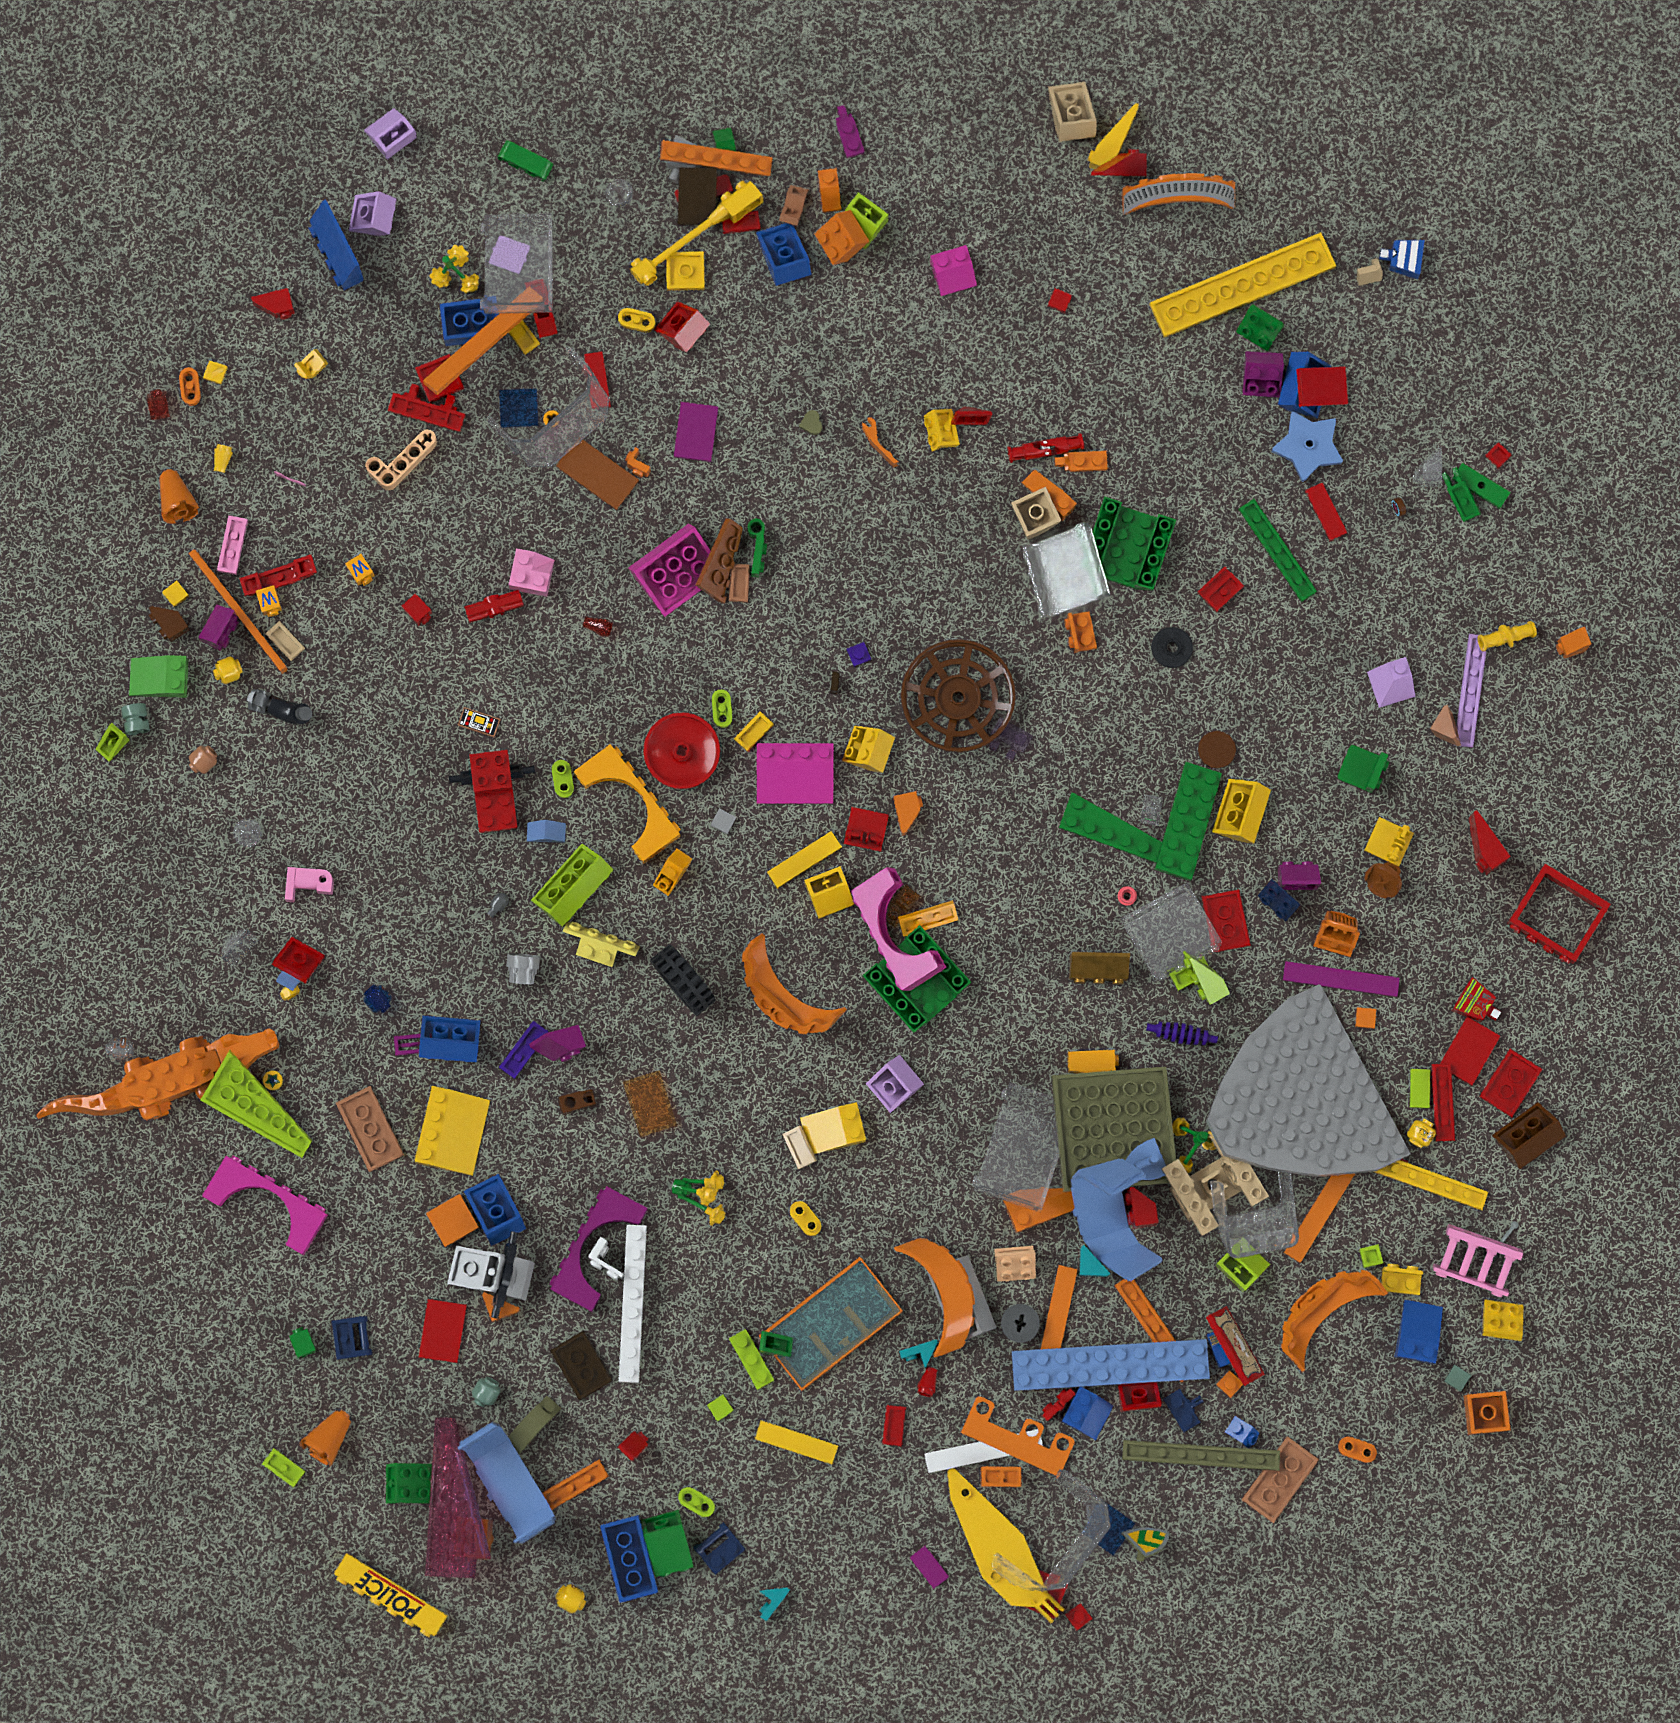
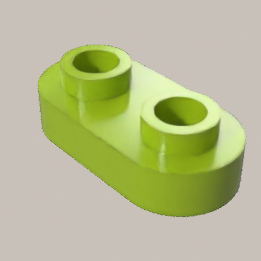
M722 689L715 691L712 695L713 721L719 728H727L732 723L731 697L726 690ZM723 697L725 699L724 703H719L718 698ZM720 716H725L727 718L726 721L721 722L719 720Z
M558 760L552 765L555 792L561 798H568L574 792L571 767L567 761ZM563 766L565 770L559 772L558 767ZM562 785L568 786L565 791H562L560 788Z
M691 1487L683 1488L679 1492L678 1499L684 1507L701 1517H709L713 1514L715 1505L710 1498ZM687 1493L692 1495L690 1501H686L684 1498ZM705 1503L709 1505L707 1511L701 1509V1506Z

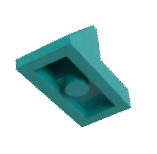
M937 1339L899 1351L901 1359L905 1358L906 1362L917 1359V1354H920L925 1368L938 1343Z
M779 1588L760 1591L771 1600L770 1604L766 1602L759 1611L762 1613L760 1617L763 1620L767 1621L790 1589Z

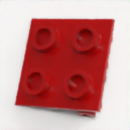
M851 807L844 844L881 852L889 814Z

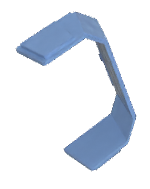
M1116 1159L1079 1169L1072 1176L1071 1192L1075 1206L1073 1214L1077 1216L1080 1234L1083 1236V1241L1090 1252L1101 1264L1127 1281H1132L1160 1264L1162 1258L1141 1245L1128 1225L1122 1191L1143 1179L1145 1173L1124 1159Z
M492 1422L460 1442L461 1445L458 1446V1449L465 1451L475 1465L478 1476L489 1492L487 1497L490 1501L493 1500L505 1521H508L517 1537L513 1540L515 1543H525L555 1523L554 1520L556 1518L548 1502L499 1424Z

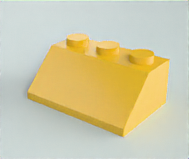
M1229 779L1212 832L1240 842L1254 844L1271 789L1254 781Z

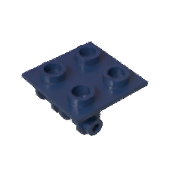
M1273 879L1269 881L1258 895L1261 902L1275 911L1276 916L1285 922L1300 906Z

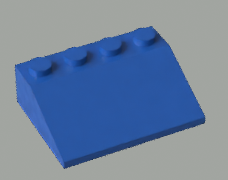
M323 200L309 220L311 224L309 231L313 238H318L320 243L317 246L321 254H326L328 259L325 262L329 270H334L336 275L333 278L337 286H342L343 290H346L364 281L360 266L327 200Z

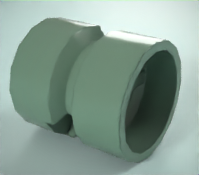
M144 703L130 704L121 708L122 718L126 720L124 723L126 735L133 736L150 731L149 721L145 719L147 709Z

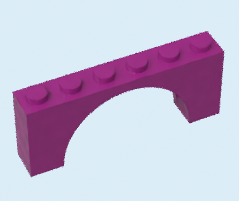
M607 1186L604 1190L601 1189L596 1197L599 1201L595 1207L591 1206L587 1213L589 1217L587 1223L581 1224L577 1232L580 1234L577 1241L573 1240L568 1248V1251H570L568 1258L564 1257L559 1265L561 1270L558 1276L554 1275L549 1284L552 1286L551 1291L590 1312H593L601 1294L587 1283L581 1270L580 1255L584 1242L594 1230L608 1223L626 1222L640 1225L648 1211V1208Z

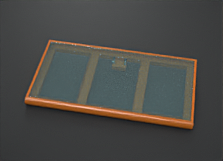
M859 1257L765 1331L793 1338L791 1357L775 1355L774 1357L799 1389L803 1391L903 1313V1310L873 1274L864 1260Z

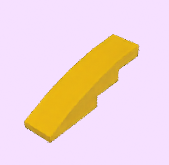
M760 1421L755 1440L828 1464H833L838 1445L764 1421Z

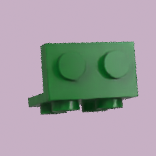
M1351 745L1337 778L1342 782L1372 794L1375 788L1379 789L1382 778H1380L1381 772H1385L1390 761L1387 760L1388 754L1381 752L1380 755H1377L1358 746Z

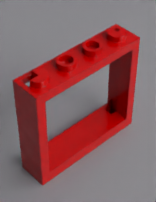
M1544 864L1507 924L1510 925L1509 928L1514 930L1513 932L1525 934L1527 936L1526 939L1531 943L1536 944L1538 942L1543 946L1542 949L1547 953L1553 954L1554 952L1560 956V961L1574 964L1611 904L1549 865ZM1544 876L1599 910L1574 953H1571L1518 920V917Z

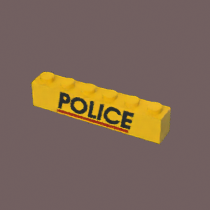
M347 1553L334 1572L338 1576L336 1578L337 1581L345 1586L347 1583L354 1586L353 1591L361 1596L364 1593L371 1597L369 1601L377 1606H380V1604L388 1607L387 1612L395 1617L397 1614L404 1617L403 1622L411 1627L414 1624L421 1628L419 1632L429 1638L431 1635H437L448 1615Z

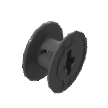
M1026 1304L1010 1306L1001 1318L1003 1333L1014 1342L1024 1343L1030 1341L1039 1330L1040 1320L1038 1314ZM1024 1316L1022 1322L1025 1324V1327H1021L1020 1332H1017L1015 1320L1019 1321V1317Z

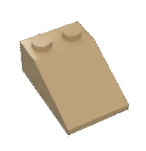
M1085 82L1048 87L1059 142L1096 137L1097 120Z

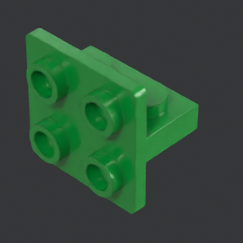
M1251 304L1236 332L1265 351H1268L1275 338L1283 329L1284 324L1259 307Z

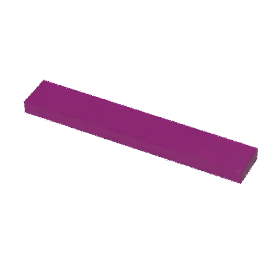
M1285 961L1282 981L1315 986L1320 984L1322 987L1397 997L1400 978Z

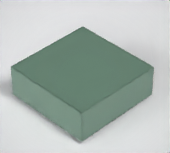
M1453 1365L1444 1382L1461 1392L1471 1375L1458 1366Z

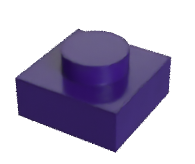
M864 642L846 649L853 667L871 660Z

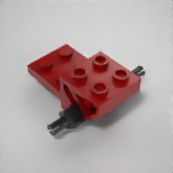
M508 750L469 754L471 770L461 771L460 775L449 776V784L461 782L462 785L473 784L479 833L518 829L512 779L523 778V774L535 773L534 765L522 767V764L510 765Z

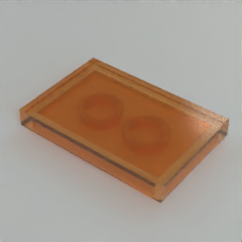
M660 1070L623 1082L640 1137L677 1126Z

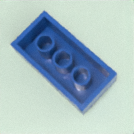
M639 1515L600 1525L619 1602L622 1603L659 1593Z

